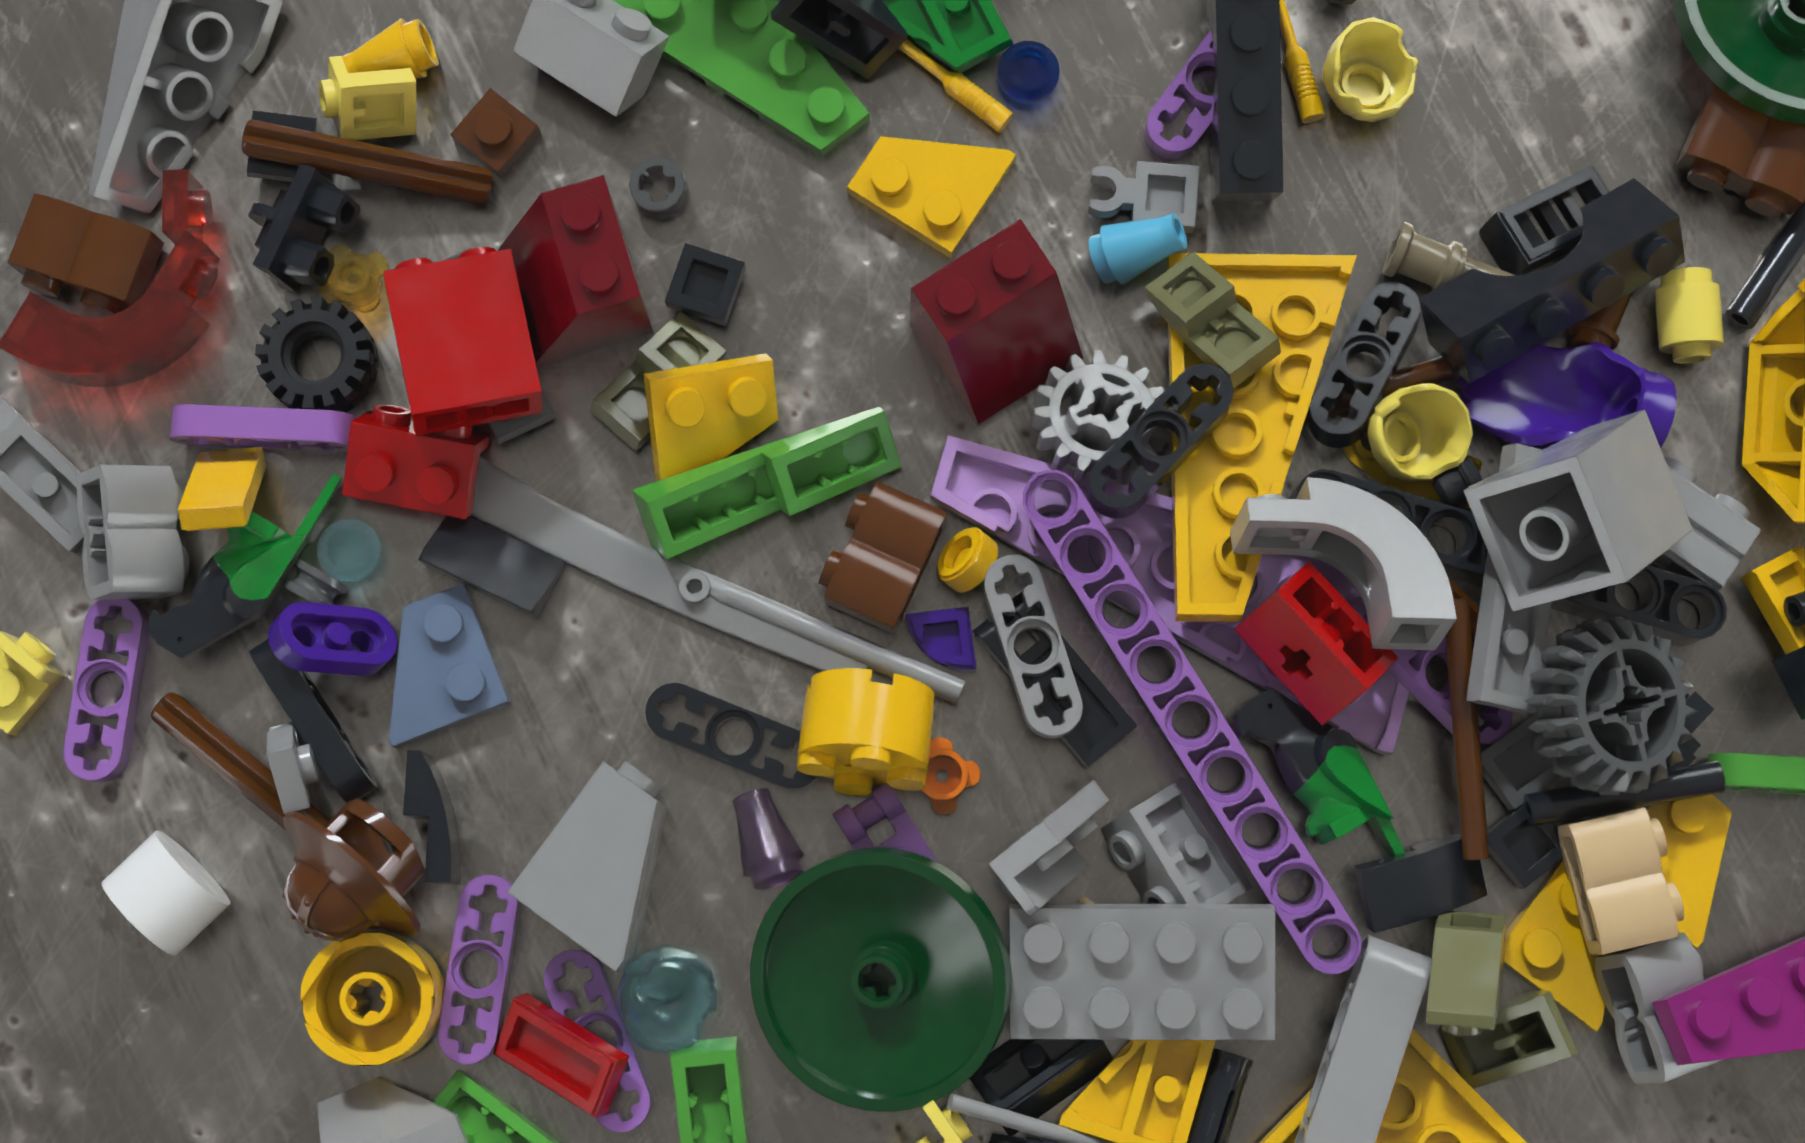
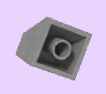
M1645 409L1587 427L1463 490L1513 612L1627 582L1693 530Z
M603 761L507 893L614 971L628 972L637 957L668 808L655 799L662 788L626 761H624L618 771Z

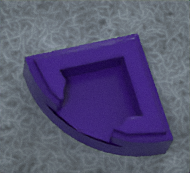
M969 606L905 614L909 633L925 656L936 664L950 670L976 672Z

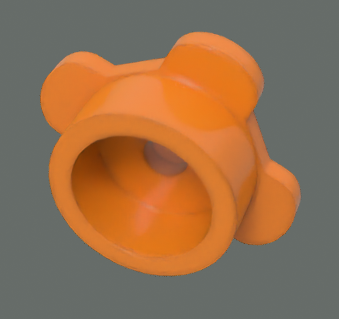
M942 737L934 738L931 740L925 788L918 791L931 801L934 812L941 815L950 814L957 808V798L967 787H973L979 782L980 768L974 761H964L958 753L954 752L950 740ZM939 770H945L948 773V779L945 782H939L936 779V773Z

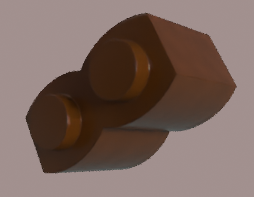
M1714 87L1701 105L1675 166L1688 174L1687 180L1694 186L1710 192H1721L1723 188L1733 190L1746 199L1745 205L1759 214L1769 217H1779L1782 213L1791 215L1805 201V124L1787 122L1759 113L1732 98L1721 88Z
M34 193L7 263L24 275L21 284L27 288L52 297H58L61 289L80 293L82 296L79 303L103 314L116 316L119 307L138 312L164 242L151 230L112 216L92 212L56 198Z
M878 481L870 496L859 492L845 523V527L854 530L851 539L843 553L836 549L832 550L819 578L818 584L827 587L824 595L825 604L895 635L945 527L947 512Z

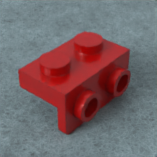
M395 405L373 406V411H367L351 421L342 496L467 519L472 514L480 453L488 447L490 434L473 430V426L415 436L409 409Z

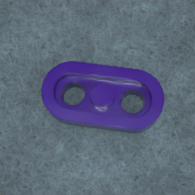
M296 602L290 604L271 624L268 632L269 645L274 655L286 666L304 672L370 676L377 673L394 656L397 650V636L389 621L378 612L362 607ZM352 643L355 644L356 646H358V647L360 648L361 652H359L358 650H356V649L353 647Z

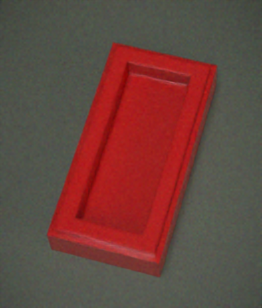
M528 993L514 997L493 1055L594 1118L608 1113L629 1059V1055Z

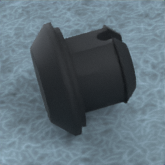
M1466 457L1460 463V466L1447 470L1435 477L1432 484L1442 503L1459 507L1468 502L1463 490L1483 479L1471 458Z

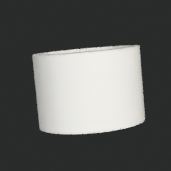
M158 830L149 836L101 883L109 899L125 918L153 944L172 956H177L230 905V900L223 889L205 868L177 842Z

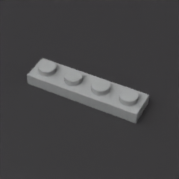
M1518 443L1502 446L1499 471L1542 450ZM1488 551L1466 701L1518 713H1536L1537 708L1528 704L1525 700L1535 694H1539L1540 687L1529 675L1538 669H1543V659L1540 652L1544 651L1546 647L1552 602L1513 612Z

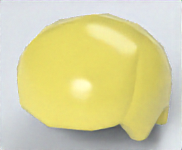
M1375 17L1354 21L1331 44L1322 68L1323 82L1327 93L1343 114L1350 115L1353 119L1361 121H1379L1395 116L1414 94L1415 71L1418 60L1415 57H1411L1402 44L1403 30L1396 24Z
M1418 384L1400 388L1377 404L1374 414L1370 417L1367 434L1372 455L1387 474L1391 477L1413 483L1417 480H1432L1443 472L1460 466V463L1466 459L1473 437V429L1469 409L1455 391L1436 384Z

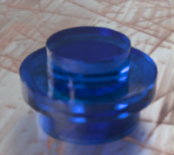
M1018 42L1010 46L1000 58L998 65L999 84L1010 98L1018 102L1035 103L1042 101L1054 91L1059 80L1060 68L1055 54L1047 46L1039 42Z

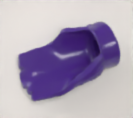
M1595 341L1570 348H1556L1539 344L1470 384L1460 375L1457 385L1463 390L1460 394V399L1469 409L1472 424L1500 437L1508 444L1518 443L1529 447L1547 448L1587 427L1644 409L1661 448L1672 427L1677 400L1675 384L1670 378L1660 373L1649 372L1645 368H1639L1628 359L1614 353L1607 345Z

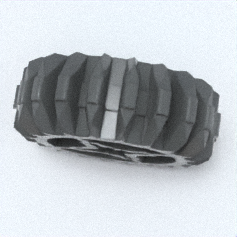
M1621 617L1605 618L1603 621L1601 619L1586 620L1576 625L1575 629H1567L1563 633L1557 634V646H1550L1548 649L1540 652L1546 668L1538 669L1529 675L1540 687L1539 694H1535L1525 700V702L1538 710V719L1528 728L1536 733H1543L1545 739L1537 753L1546 757H1555L1552 773L1559 774L1562 777H1570L1572 787H1578L1581 790H1592L1593 792H1599L1600 795H1619L1620 792L1638 793L1648 789L1649 783H1657L1660 780L1668 779L1667 766H1673L1675 763L1684 761L1677 744L1685 743L1694 738L1684 726L1685 718L1698 712L1686 705L1685 693L1695 685L1680 679L1679 673L1686 660L1676 656H1669L1671 640L1663 639L1660 636L1653 637L1652 626H1645L1641 623L1632 624L1631 620H1624Z

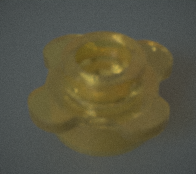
M344 244L333 247L329 252L334 255L335 266L326 285L319 286L320 297H323L329 304H332L333 300L342 302L348 307L357 308L363 313L375 310L381 301L383 271L389 270L387 259L379 252H372L368 255L352 252L349 246ZM353 273H357L360 277L359 281L355 284H351L348 281L349 276Z

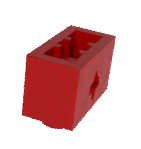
M1310 561L1269 595L1234 628L1235 632L1322 726L1366 692L1399 658L1391 649H1372L1369 625Z

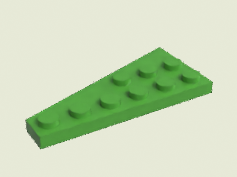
M613 0L624 8H631L643 13L649 18L654 27L670 36L662 53L663 58L677 67L680 64L705 80V84L723 96L727 94L759 114L761 120L821 158L870 121L868 110L817 48L771 19V11L779 3L777 0Z

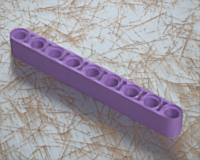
M1045 470L1035 474L1027 482L1023 491V506L1027 516L1268 900L1274 905L1275 911L1305 959L1314 969L1325 974H1339L1349 970L1357 962L1361 953L1362 940L1354 922L1083 491L1070 475L1062 471ZM1048 481L1064 483L1071 494L1069 509L1057 518L1043 516L1035 506L1037 489ZM1083 535H1092L1098 538L1104 544L1106 550V559L1103 566L1092 573H1083L1076 570L1069 560V548L1072 542ZM1117 590H1126L1133 593L1141 606L1138 620L1127 627H1116L1110 624L1103 614L1105 598ZM1151 646H1162L1168 649L1175 659V668L1172 674L1160 682H1152L1145 679L1139 673L1137 667L1140 653ZM1187 701L1198 702L1209 712L1207 728L1196 736L1182 735L1172 724V715L1175 709ZM1231 757L1243 765L1244 777L1235 789L1220 791L1209 784L1207 771L1210 764L1216 759ZM1256 813H1267L1278 822L1276 837L1269 844L1263 846L1252 845L1242 837V826L1245 820ZM1291 869L1307 871L1313 878V886L1310 893L1305 898L1297 901L1287 900L1277 892V882L1280 876ZM1326 925H1338L1347 932L1345 947L1339 953L1332 956L1322 955L1312 948V939L1315 932Z

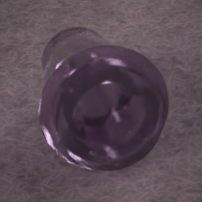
M769 789L752 790L733 799L732 803L737 818L743 876L751 878L754 889L760 890L775 887L789 882L802 874L803 869L800 859L804 856V853L773 803Z

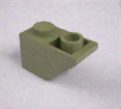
M1452 910L1439 914L1434 932L1426 1024L1442 1025L1443 1031L1459 1036L1478 1035L1482 1033V1029L1495 1030L1503 991L1506 915Z

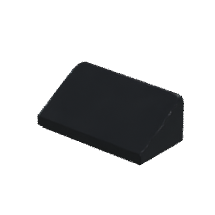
M446 516L418 558L423 565L460 583H464L466 586L535 619H538L566 564L564 561L470 516L467 519Z
M1009 1039L992 1051L969 1079L986 1104L1037 1119L1094 1079L1113 1057L1101 1039ZM1002 1126L1009 1136L1019 1132L1018 1130Z

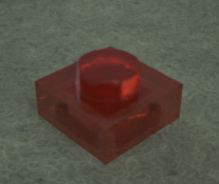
M188 169L163 170L162 232L178 248L203 247V227H210L213 217L212 200L209 190L203 189V186Z

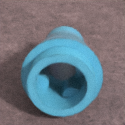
M1171 213L1158 218L1102 225L1100 233L1089 238L1088 246L1092 263L1100 279L1105 284L1118 281L1124 285L1173 253L1186 249L1187 238L1179 217L1175 213Z

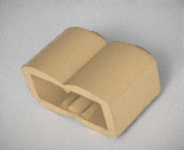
M1645 807L1633 808L1557 826L1565 867L1574 890L1580 926L1590 954L1604 955L1679 937L1677 922L1684 919L1683 903L1676 885L1673 882L1666 883L1660 857L1667 855L1666 837L1657 818L1650 819Z

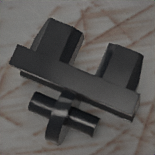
M300 163L288 191L280 189L272 207L262 203H253L248 216L251 220L262 226L254 244L260 250L253 265L273 277L281 288L294 293H298L301 284L325 286L335 266L334 255L325 247L320 246L328 228L342 233L352 230L361 211L360 205L348 194L338 189L318 169Z

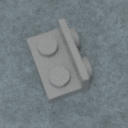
M1185 776L1101 828L1113 859L1121 868L1125 869L1143 898V904H1228L1253 888Z
M1094 780L1038 822L989 863L990 867L999 877V882L1005 893L1011 899L1018 902L1029 915L1040 909L1087 867L1086 860L1074 845L1098 827L1091 816L1109 801Z

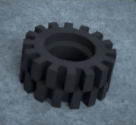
M312 297V303L305 304L301 298L290 301L293 309L287 313L278 308L271 314L277 321L272 327L264 323L259 332L265 339L263 345L256 344L255 355L261 360V365H256L259 376L266 382L265 386L288 408L332 411L340 408L345 413L352 410L354 406L351 404V401L357 396L362 400L365 399L369 394V390L365 386L368 380L375 382L378 373L373 367L374 361H379L378 350L372 343L374 339L368 329L353 311H348L343 304L333 300L332 304H329L323 297ZM318 335L334 339L341 351L340 363L335 372L322 380H308L301 377L297 373L294 364L295 353L300 344L306 339Z

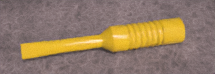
M1279 0L1280 30L1286 46L1283 58L1292 91L1294 92L1301 121L1305 124L1313 123L1325 117V110L1319 96L1308 54L1298 46L1284 0Z
M908 39L898 48L942 81L945 92L972 113H975L976 116L998 133L1002 132L1014 115L1012 111L996 101L995 98H992L991 95H988L987 92H984L983 89L974 82H971L961 72H949Z

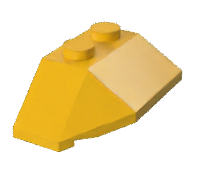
M1804 278L1798 285L1800 289L1774 313L1750 341L1742 466L1797 524H1805Z

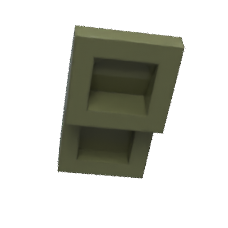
M1191 252L1145 287L1146 296L1172 329L1205 364H1211L1222 369L1229 376L1233 389L1281 353L1279 337L1243 308L1236 300L1234 285L1194 252Z
M679 311L638 349L635 361L593 399L590 411L637 451L650 439L643 374L722 361L727 351L683 312Z

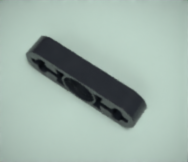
M1386 282L1375 286L1366 295L1311 400L1308 421L1309 429L1313 437L1321 444L1331 448H1344L1356 443L1364 434L1370 417L1374 414L1375 406L1380 403L1417 331L1421 307L1417 294L1410 287L1397 282ZM1391 306L1400 308L1401 315L1396 316L1387 329L1386 338L1378 335L1381 312L1386 313ZM1367 352L1378 357L1383 368L1374 376L1361 377L1354 374L1348 368L1347 360L1354 354ZM1345 390L1353 395L1350 400L1348 418H1342L1338 425L1331 424L1327 421L1328 413H1334L1337 410Z
M1196 364L1185 369L1096 461L1089 474L1087 493L1091 505L1097 512L1114 519L1125 518L1134 514L1226 418L1233 398V385L1229 376L1222 369L1211 364ZM1208 386L1215 389L1213 399L1215 406L1206 401L1201 403L1191 413L1188 424L1181 414L1190 404L1193 393L1191 387L1200 392ZM1155 426L1167 427L1176 434L1179 446L1169 455H1154L1144 447L1142 443L1143 434ZM1129 451L1135 462L1140 466L1130 478L1128 487L1130 495L1127 497L1124 493L1117 492L1110 497L1105 494L1107 482L1105 476L1108 475L1111 479L1117 480L1130 468L1132 460L1130 455L1125 454Z
M268 639L251 649L249 653L259 672L304 742L311 745L316 761L341 798L347 803L356 798L361 799L376 789L378 785L371 771L308 673L294 670L283 664L274 655Z
M669 683L657 688L647 701L645 710L647 723L651 730L664 741L786 790L798 791L806 789L819 778V776L807 775L798 770L794 774L793 779L783 776L784 765L780 761L766 755L763 769L751 765L763 748L764 731L766 729L778 733L771 741V746L787 752L794 748L795 743L799 744V730L680 683ZM677 696L685 697V708L687 711L705 719L706 706L718 709L706 726L705 743L703 745L692 741L699 732V729L694 726L678 722L673 731L665 729L666 718L658 712L663 702L673 704ZM730 719H741L747 722L753 730V742L750 748L740 755H728L722 752L716 742V734L719 727Z

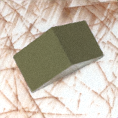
M1529 990L1501 1002L1495 1030L1482 1029V1033L1474 1036L1453 1035L1442 1029L1440 1030L1459 1075L1473 1089L1573 1057L1578 1053L1550 991Z

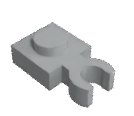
M1137 161L1134 178H1125L1119 170L1111 166L1092 168L1090 183L1107 184L1112 188L1114 196L1105 201L1090 199L1088 214L1096 218H1109L1116 215L1120 210L1132 211L1131 221L1163 217L1175 213L1179 217L1185 233H1193L1196 220L1199 166Z
M292 722L270 727L269 732H267L266 755L283 813L286 814L287 812L309 808L310 784L319 782L318 769L311 745L300 746L298 731Z

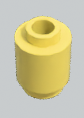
M1688 267L1671 270L1665 275L1660 276L1661 287L1655 290L1659 351L1672 354L1674 363L1690 364L1708 361L1712 359L1711 350L1724 346L1720 285L1713 282L1712 270L1709 268Z

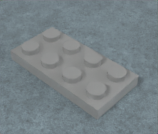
M1010 904V968L1012 980L1010 1039L1275 1040V907L1273 904H1044L1032 915L1026 913L1020 904Z

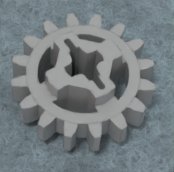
M1095 350L1091 364L1085 365L1082 359L1077 354H1074L1069 358L1066 372L1053 366L1046 380L1047 386L1039 385L1033 403L1038 408L1034 409L1030 421L1031 428L1043 430L1039 434L1036 447L1038 451L1055 450L1056 453L1051 465L1054 470L1061 469L1066 464L1075 467L1073 480L1076 483H1080L1085 478L1087 472L1090 473L1096 461L1165 391L1163 386L1152 388L1145 386L1150 372L1146 367L1139 369L1134 374L1127 371L1128 356L1121 355L1116 360L1115 365H1109L1105 362L1103 352ZM1071 395L1073 398L1071 406L1068 408L1067 414L1061 417L1060 405L1066 397ZM1155 426L1143 434L1142 443L1150 453L1157 455L1155 452H1162L1168 437V433L1163 430L1166 427ZM1127 451V452L1125 453V454H1128V455H1130V456L1132 457V455H1131V453H1130L1129 451ZM1133 457L1130 468L1120 478L1125 484L1129 483L1131 476L1136 471V466L1140 467ZM1108 475L1105 476L1106 486L1110 478Z

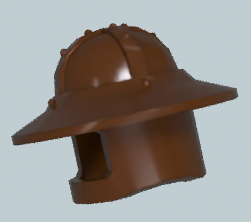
M358 798L347 802L325 827L299 812L286 813L283 817L284 827L296 850V856L294 857L296 864L287 876L285 891L282 897L286 899L291 919H296L304 928L306 934L311 933L314 937H319L323 940L342 942L343 940L359 936L366 929L383 928L406 937H416L420 933L421 924L403 897L425 874V868L413 841L395 823L376 808ZM380 836L391 845L392 855L386 850Z

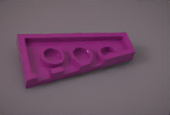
M1805 936L1652 1002L1677 1066L1805 1050Z

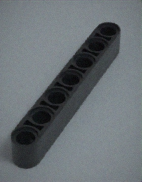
M1320 469L1309 473L1300 481L1289 499H1296L1307 477L1323 478L1360 488L1384 500L1406 516L1428 541L1431 526H1444L1454 534L1456 539L1454 554L1448 555L1436 551L1447 576L1475 586L1482 587L1488 550L1473 513L1327 469ZM1649 565L1627 581L1636 588L1639 595V605L1636 611L1627 610L1618 603L1615 596L1616 585L1555 600L1551 604V609L1588 620L1601 619L1603 621L1605 618L1621 617L1624 620H1631L1632 624L1641 623L1645 626H1652L1653 637L1660 636L1663 639L1671 640V645L1687 646L1714 635L1722 628L1727 612L1724 598L1715 587L1706 582ZM1680 599H1687L1698 608L1700 624L1697 630L1684 626L1679 620L1677 605Z

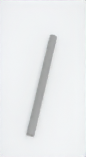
M953 1093L948 1099V1110L1059 1143H1115Z

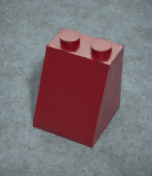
M604 175L541 193L498 249V251L511 249L536 367L539 368L654 333L620 219Z
M1021 219L911 288L910 326L978 427L1036 391L1039 385H1045L1049 371L1053 366L1066 371L1069 358L1074 354H1077L1083 360L1057 272Z

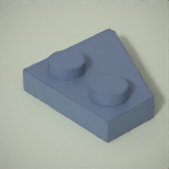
M464 583L403 606L389 740L392 747L400 748L511 704L470 593Z

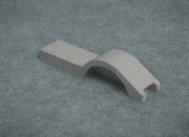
M0 394V487L69 552H74L84 541L77 510L78 474L81 471L29 424L6 398Z

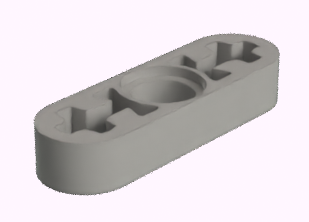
M1003 556L993 562L987 570L983 588L985 599L1027 726L1041 737L1050 739L1060 738L1071 732L1081 718L1083 710L1081 695L1040 570L1034 562L1024 556ZM1013 569L1017 578L1028 577L1031 585L1025 587L1022 593L1026 611L1028 612L1038 605L1043 616L1023 617L1010 627H1006L1003 616H1015L1016 610L1011 596L1008 593L998 595L995 586L1003 582V571ZM1026 629H1038L1044 632L1051 642V654L1047 660L1040 664H1026L1015 654L1014 640L1019 633ZM1058 666L1063 678H1051L1049 682L1054 697L1057 700L1067 698L1070 708L1063 712L1062 724L1053 726L1049 717L1038 718L1035 714L1034 708L1039 707L1043 702V694L1039 682L1027 689L1022 677H1039Z

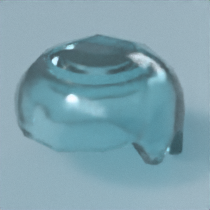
M660 945L634 958L622 974L617 988L620 1015L626 1034L642 1049L663 1054L689 1048L696 1044L700 1039V1030L704 1020L709 1013L716 1011L717 994L714 987L715 979L709 965L693 950Z

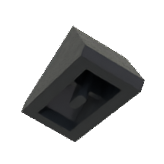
M781 0L771 11V19L866 79H869L907 39L906 30L882 0Z

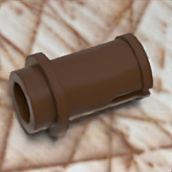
M1635 291L1571 326L1569 331L1573 336L1571 341L1572 347L1595 341L1607 345L1611 350L1616 349L1620 341L1616 332L1631 296L1633 297Z

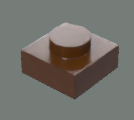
M489 88L450 135L457 145L502 179L541 132L536 123L493 89Z

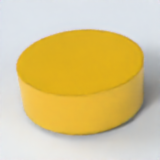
M977 527L960 531L949 540L939 555L937 561L938 577L956 592L970 591L985 579L987 570L997 560V543Z

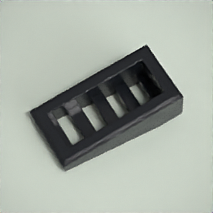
M1593 165L1497 211L1480 228V237L1501 270L1514 275H1524L1577 246L1582 237L1584 226L1581 209L1571 194L1577 191L1587 205L1610 192ZM1552 204H1556L1561 214L1570 226L1571 230L1568 231L1566 229L1563 222L1561 221L1556 211L1552 207ZM1530 216H1534L1549 241L1545 242L1529 218Z

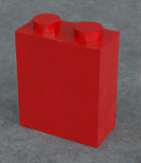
M477 247L463 252L459 258L437 262L427 258H414L399 263L395 269L383 271L415 436L542 413V390L511 249L496 251L491 247Z

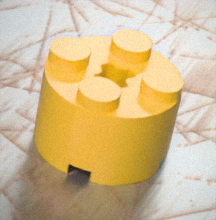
M861 668L826 670L816 673L811 677V683L807 685L797 756V770L799 772L833 779V789L836 792L851 796L870 795L872 793V786L887 783L890 787L906 791H918L925 788L934 716V692L930 687L918 680L895 673L893 674L892 685L871 682L872 670Z
M363 932L354 938L346 939L342 942L334 941L328 944L310 963L301 984L300 1001H302L303 1015L306 1022L304 1024L309 1037L315 1045L326 1055L339 1062L359 1066L394 1063L419 1051L436 1032L439 1026L446 983L434 959L419 944L396 934ZM381 985L383 990L380 997L386 1002L383 1010H370L367 1013L365 1009L368 1006L369 1000L362 992L365 987H379Z

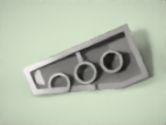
M125 0L88 194L150 214L192 157V146L213 118L219 120L230 105L226 99L246 72L252 74L264 58L284 0Z

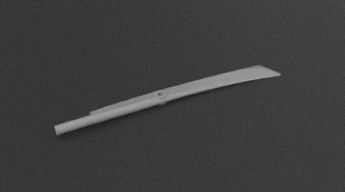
M482 457L479 458L473 509L470 517L616 587L821 671L841 668H870L892 678L894 673L907 676L930 687L934 692V696L957 705L966 684L965 680L731 583L674 557L666 559L657 550L580 514L521 482Z

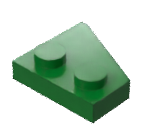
M882 0L904 27L910 40L956 72L962 73L1014 45L992 0Z

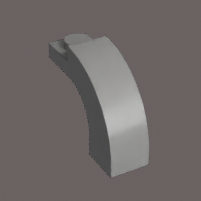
M1307 477L1296 499H1287L1278 494L1246 498L1230 530L1234 554L1306 556L1321 560L1343 573L1354 584L1365 604L1372 649L1436 650L1457 620L1448 576L1440 558L1427 538L1400 511L1384 500L1360 488L1338 481Z

